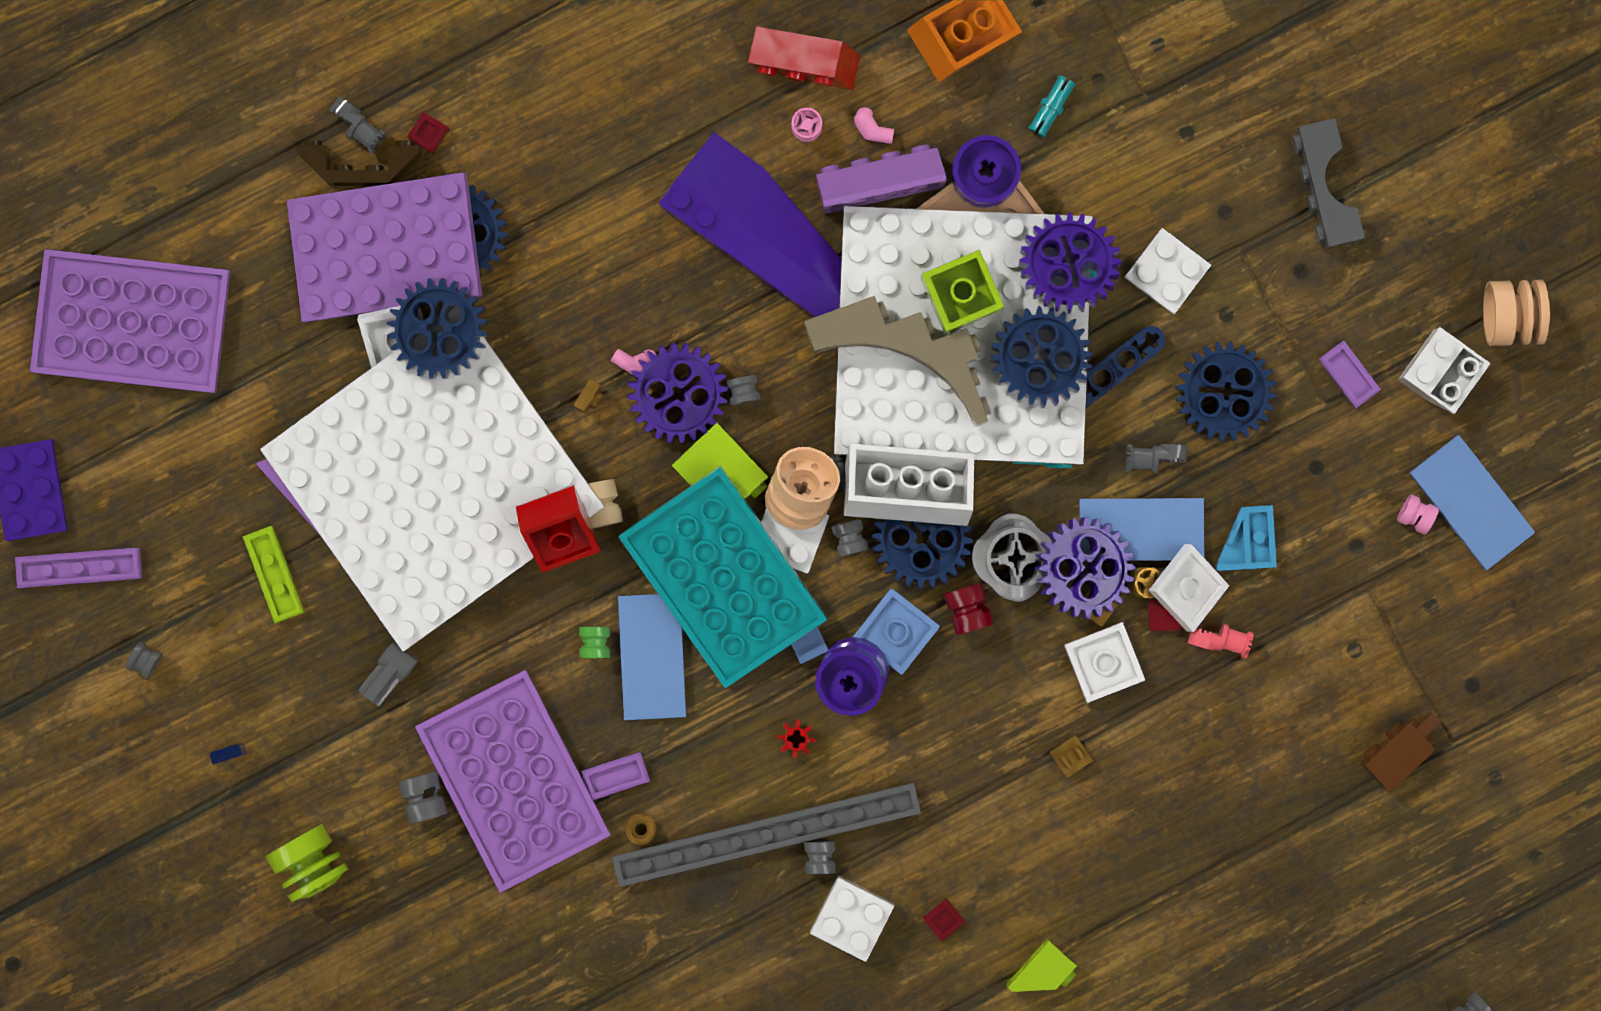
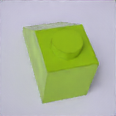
M1046 939L1007 982L1006 986L1012 992L1056 990L1060 985L1066 987L1076 975L1073 970L1077 965L1050 940Z

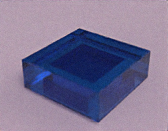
M238 743L213 751L209 755L214 765L246 755L247 751L244 744Z

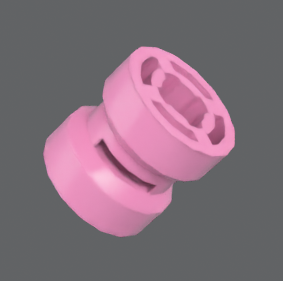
M807 107L795 112L792 117V132L801 142H812L821 134L822 119L816 110Z
M1410 494L1398 514L1397 521L1404 525L1410 524L1415 527L1417 532L1426 535L1438 515L1439 508L1432 504L1425 505L1419 497Z

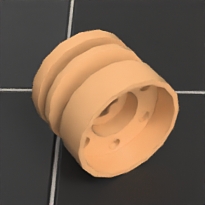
M1527 280L1520 281L1516 294L1511 281L1487 282L1484 293L1483 319L1485 336L1489 346L1512 345L1516 331L1522 345L1530 344L1531 340L1534 345L1545 344L1550 323V302L1546 284L1543 280H1534L1531 286Z
M797 447L787 451L779 459L765 494L766 508L772 518L781 525L794 530H807L817 526L825 518L840 483L839 469L833 459L824 452L811 447Z

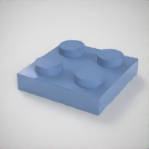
M891 588L853 637L867 639L876 644L885 654L888 665L903 675L940 626Z

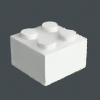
M838 875L810 930V934L866 962L894 908V903Z

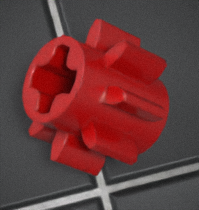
M799 719L796 720L795 727L790 728L788 724L784 723V728L787 730L786 734L777 735L778 739L785 740L786 743L781 748V751H786L788 748L793 750V758H796L797 751L799 750L809 754V750L806 747L807 742H816L815 738L808 737L807 735L812 726H807L805 729L801 728ZM794 730H800V735L805 737V742H800L799 747H793L792 741L787 740L788 735H793Z

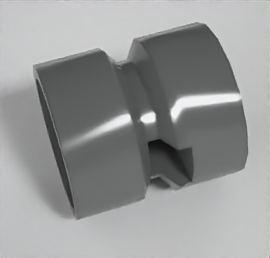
M437 771L398 782L402 799L408 801L404 808L409 824L448 813L444 797L438 795L441 786Z

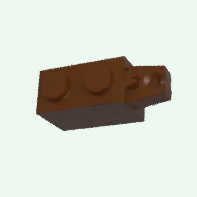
M1429 712L1419 722L1413 718L1403 724L1395 723L1385 733L1388 738L1380 745L1375 743L1364 752L1362 756L1365 760L1360 765L1385 791L1392 792L1436 750L1430 744L1433 737L1429 733L1440 721L1433 713Z

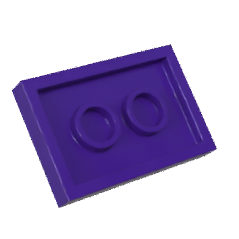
M52 439L0 448V514L5 541L69 531L54 440Z

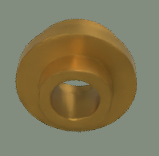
M634 815L626 824V836L636 845L648 844L656 835V824L648 815ZM642 823L647 827L646 834L638 835L636 833L635 827L637 824Z

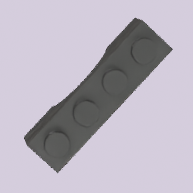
M1332 118L1299 126L1295 130L1296 135L1292 136L1295 153L1301 154L1303 165L1299 167L1303 184L1308 183L1311 195L1307 196V203L1310 213L1316 214L1318 225L1314 226L1318 244L1323 243L1324 250L1360 242L1365 236L1358 208L1349 207L1338 202L1330 194L1325 181L1328 162L1334 154L1343 148L1336 119Z

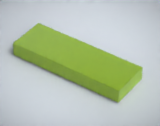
M269 526L243 536L274 623H279L305 613L274 527Z

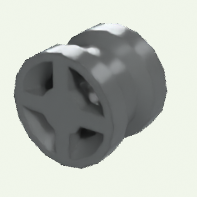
M757 375L726 381L727 387L732 392V397L730 398L732 406L761 400V395L756 390Z
M140 641L129 656L125 668L130 671L136 670L141 673L143 678L149 680L157 669L163 653L158 650L152 651L148 649L147 644Z

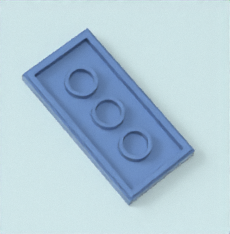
M1459 435L1455 436L1409 472V475L1431 503L1439 508V513L1485 571L1535 533Z
M1204 498L1079 499V521L1080 518L1088 517L1091 524L1093 519H1100V528L1104 524L1110 523L1112 524L1110 533L1115 531L1122 532L1118 541H1128L1129 544L1123 550L1125 553L1134 554L1127 561H1172L1184 544H1192L1204 557ZM1083 538L1080 542V549L1086 554L1089 551L1090 544L1086 538ZM1102 547L1095 558L1103 553L1104 549Z
M659 594L618 596L624 720L686 717L681 625Z

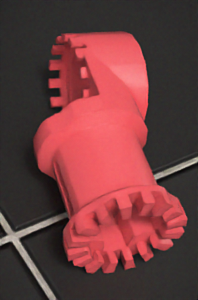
M1228 624L1222 625L1219 635L1216 633L1212 634V632L1207 633L1206 630L1202 633V629L1197 631L1198 628H1196L1194 632H1190L1187 643L1211 651L1226 649L1241 655V658L1246 659L1251 649L1248 645L1252 646L1250 642L1253 641L1254 632L1242 633L1230 629Z

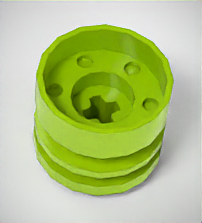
M323 824L265 856L275 874L287 870L292 874L281 885L283 889L295 882L300 888L288 895L291 903L298 899L312 897L336 883L339 877L349 870L345 863L335 869L331 868L329 863L341 856L339 852L324 856L322 850L330 845L332 839Z

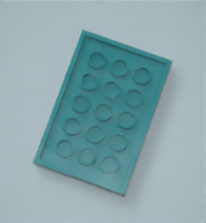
M722 466L704 476L618 536L724 688H727L794 643L828 618Z

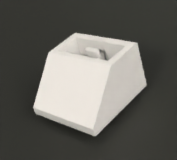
M1439 327L1431 332L1398 378V381L1425 400L1455 414L1491 363Z

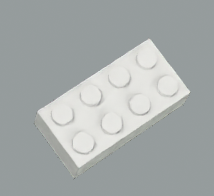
M850 443L845 460L844 516L968 525L973 512L974 454Z

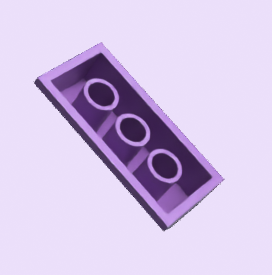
M922 145L912 148L911 154L900 156L899 151L881 155L882 160L870 162L869 158L852 161V167L840 169L839 165L821 168L822 173L816 174V180L824 214L844 210V206L859 207L944 188L947 179L938 148L930 149L929 145Z

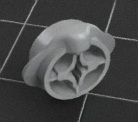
M1008 513L997 518L975 543L972 551L973 567L978 576L988 583L1000 596L1011 601L1021 602L1032 597L1039 590L1043 583H1037L1036 580L1044 576L1043 572L1034 569L1027 578L1020 581L1023 568L1028 563L1038 561L1036 567L1043 565V561L1038 559L1036 554H1044L1046 552L1040 545L1041 542L1051 543L1052 541L1048 535L1039 530L1027 517ZM1019 532L1028 534L1034 540L1038 551L1023 550L1021 540H1019ZM1009 534L1005 549L991 554L997 541ZM1014 550L1021 554V558L1016 559L1015 565L1008 560V556H1012ZM991 563L1005 564L1008 567V574L1011 575V582L999 579L993 571Z

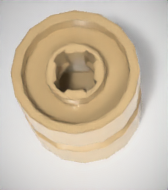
M615 479L589 483L591 489L604 505L603 509L589 518L592 528L623 522L621 508H619L618 504L613 503V500L618 496Z

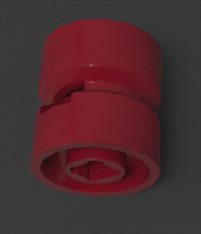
M982 582L944 594L948 610L955 614L951 620L956 636L994 624L990 608L983 604L987 598Z

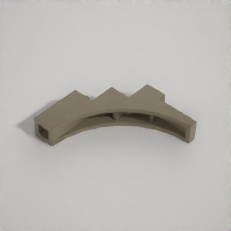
M875 295L804 321V326L815 354L840 347L865 346L887 349L910 357L931 369L951 387L964 404L975 427L988 422L987 415L991 414L986 397L980 398L976 386L980 385V381L975 368L969 369L967 365L978 359L977 352H980L981 348L975 333L970 335L967 328L932 341L930 336L935 335L929 317L923 319L922 313L919 312L885 324L884 320L889 319L883 301L877 303Z

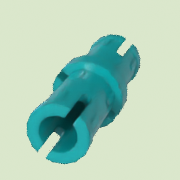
M1059 75L1057 77V81L1047 98L1041 100L1040 105L1042 107L1028 127L1032 133H1035L1040 123H1043L1037 134L1041 138L1046 137L1056 116H1061L1064 111L1062 106L1076 86L1074 82L1069 80L1064 90H1061L1067 79L1064 76Z

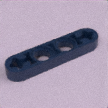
M1150 326L1142 329L1087 372L1088 384L1098 394L1095 397L1092 396L1091 392L1086 395L1085 409L1164 347L1165 336L1159 328ZM1145 333H1148L1150 336L1156 334L1158 337L1155 341L1157 347L1154 349L1152 346H1148L1142 351L1146 357L1141 359L1138 350L1131 346V343L1135 341L1138 347L1146 340ZM1129 351L1134 355L1135 363L1131 368H1122L1119 365L1117 358L1121 352ZM1105 370L1109 373L1111 381L1108 386L1101 388L1094 383L1093 376L1096 371Z

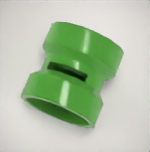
M579 627V637L582 639V643H584V646L579 649V658H610V648L605 645L607 638L610 636V627Z

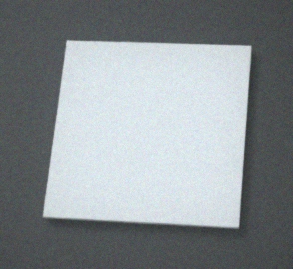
M844 206L840 308L875 295L877 303L883 301L889 319L884 320L885 324L921 312L923 319L929 317L935 332V335L930 336L932 341L966 328L970 335L975 333L981 351L977 352L978 359L967 365L969 369L974 367L977 372L980 385L976 386L980 398L986 397L991 414L987 415L988 422L986 424L975 427L964 404L951 387L931 369L910 357L887 349L865 346L838 348L834 454L847 455L851 443L974 454V460L1083 464L1086 382L1076 381L1080 387L1079 392L1075 393L1069 389L1070 399L1066 401L1061 396H1058L1059 403L1057 406H1054L1051 400L1048 399L1045 408H1041L1039 400H1035L1032 407H1029L1028 398L1026 397L1019 403L1016 402L1017 392L1006 395L1009 387L1008 384L998 386V381L1002 374L994 375L992 371L999 364L990 362L991 356L999 354L991 349L992 343H1001L995 337L997 331L1006 333L1002 326L1004 321L1013 325L1012 316L1014 313L1023 319L1025 308H1028L1032 315H1035L1038 306H1041L1043 314L1046 315L1049 309L1054 307L1055 317H1059L1063 311L1066 312L1064 321L1068 323L1076 319L1077 321L1073 329L1076 331L1084 328L1085 331L1080 340H1088V302L1085 303L1084 312H1081L1077 305H1073L1071 314H1068L1066 305H1062L1060 310L1055 312L1054 302L1051 301L1048 306L1044 307L1045 297L1041 296L1034 300L1033 293L1036 289L1026 290L1025 284L1029 279L1020 278L1021 271L1026 269L1019 266V259L1025 257L1020 254L1021 246H1028L1025 243L1026 235L1035 237L1033 227L1036 225L1044 229L1043 220L1046 218L1053 224L1055 222V215ZM1060 215L1062 221L1067 220V215ZM1073 216V220L1078 221L1080 216ZM1085 216L1084 223L1089 224L1092 221V216ZM1061 238L1060 240L1066 252L1064 263L1069 264L1073 286L1078 288L1079 285L1073 273L1075 263H1071L1069 259L1066 239ZM1083 240L1073 242L1074 247L1080 250L1089 247ZM1047 247L1043 250V253L1048 257H1055L1059 254L1052 247ZM980 249L1004 309L1002 312L944 335L921 281V275L924 272ZM1090 269L1082 270L1081 274L1085 278L1090 279ZM1061 276L1051 278V282L1056 286H1063L1067 283ZM1043 329L1038 332V337L1041 341L1049 343L1054 340V336L1049 330ZM1025 334V338L1036 349L1031 336L1029 334ZM1015 346L1011 349L1015 358L1023 359L1028 356L1027 350L1022 346ZM1037 351L1035 360H1043L1046 364L1045 361L1048 355L1046 353L1041 355ZM1060 355L1055 358V363L1059 368L1066 369L1071 366V362L1066 356ZM1048 368L1051 378L1056 381L1058 379L1057 376ZM1081 371L1085 376L1087 375V371ZM1031 372L1028 375L1029 381L1034 385H1041L1045 382L1044 376L1039 372Z
M458 306L448 314V318L453 324L459 322L462 317V311ZM438 323V325L432 326V332H436L438 335V332H444V326ZM420 334L415 338L414 346L418 351L424 350L427 347L428 340L424 334ZM454 337L446 341L445 350L449 355L454 354L458 350V341ZM480 337V342L486 345V349L476 348L475 350L480 359H468L471 369H466L462 365L459 366L460 376H456L449 370L448 379H443L440 371H438L435 380L429 378L428 370L423 377L417 376L418 366L411 371L407 370L406 366L409 360L399 362L397 358L402 352L401 350L395 351L260 449L403 652L534 558L520 533L516 506L574 485L589 518L604 508V505L484 337ZM437 341L433 350L434 357L438 355Z

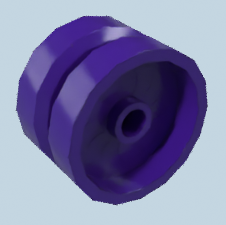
M981 135L970 139L959 149L952 164L951 180L955 192L964 202L979 208H991L1004 203L1012 196L1021 177V162L1017 151L1009 142L997 136ZM981 169H990L991 177L987 178L986 174L982 177L980 175Z
M850 637L839 640L828 649L816 672L815 686L819 698L829 709L838 714L854 716L866 713L876 705L887 684L889 665L886 656L876 644L867 639Z

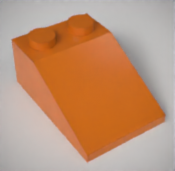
M953 0L922 17L907 29V32L937 81L941 82L1022 33V30L1003 0Z

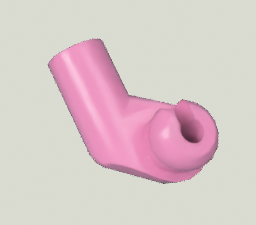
M867 107L858 109L854 121L863 138L869 141L892 144L894 129L879 127L872 117L873 112Z
M618 348L611 362L632 374L631 370L641 371L642 369L638 362L639 359L645 362L650 360L647 351H651L655 355L657 354L653 350L648 349L644 350V353L632 357Z

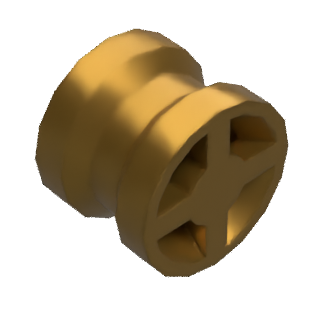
M1139 567L1131 571L1129 576L1134 578V581L1127 582L1131 594L1141 598H1154L1149 589L1161 575L1160 571L1149 567Z

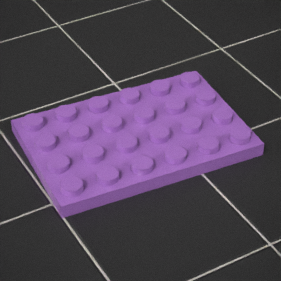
M463 172L287 200L301 319L304 323L355 316L398 307L400 305L395 299L401 298L406 300L408 298L405 293L406 288L415 293V282H421L426 288L428 278H432L436 286H438L441 278H445L448 288L453 281L459 282L458 292L464 287L470 289L467 298L472 296L482 297L467 173Z
M44 249L30 372L216 394L231 271Z
M527 670L415 726L500 893L611 836Z

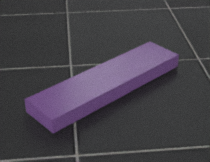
M140 548L15 557L17 588L143 578Z

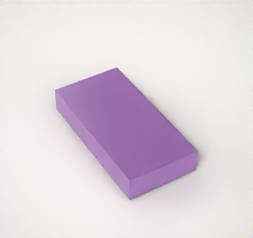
M1342 341L1318 359L1354 409L1381 390L1345 341Z
M641 752L581 771L593 800L650 782Z

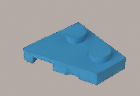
M1273 505L1241 507L1215 566L1216 571L1277 567Z

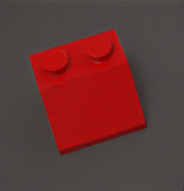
M574 485L515 507L520 533L542 573L601 552L585 506Z

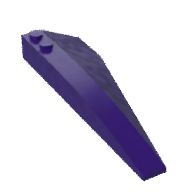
M713 133L659 202L660 208L813 318L839 309L841 258L762 166L719 135Z

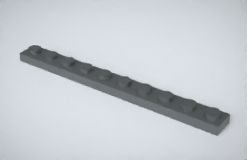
M909 783L614 855L612 860L618 885L622 887L920 814L921 811L914 783Z

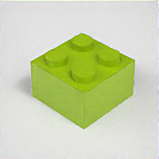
M980 249L924 272L921 275V281L944 335L1002 312L1004 309Z

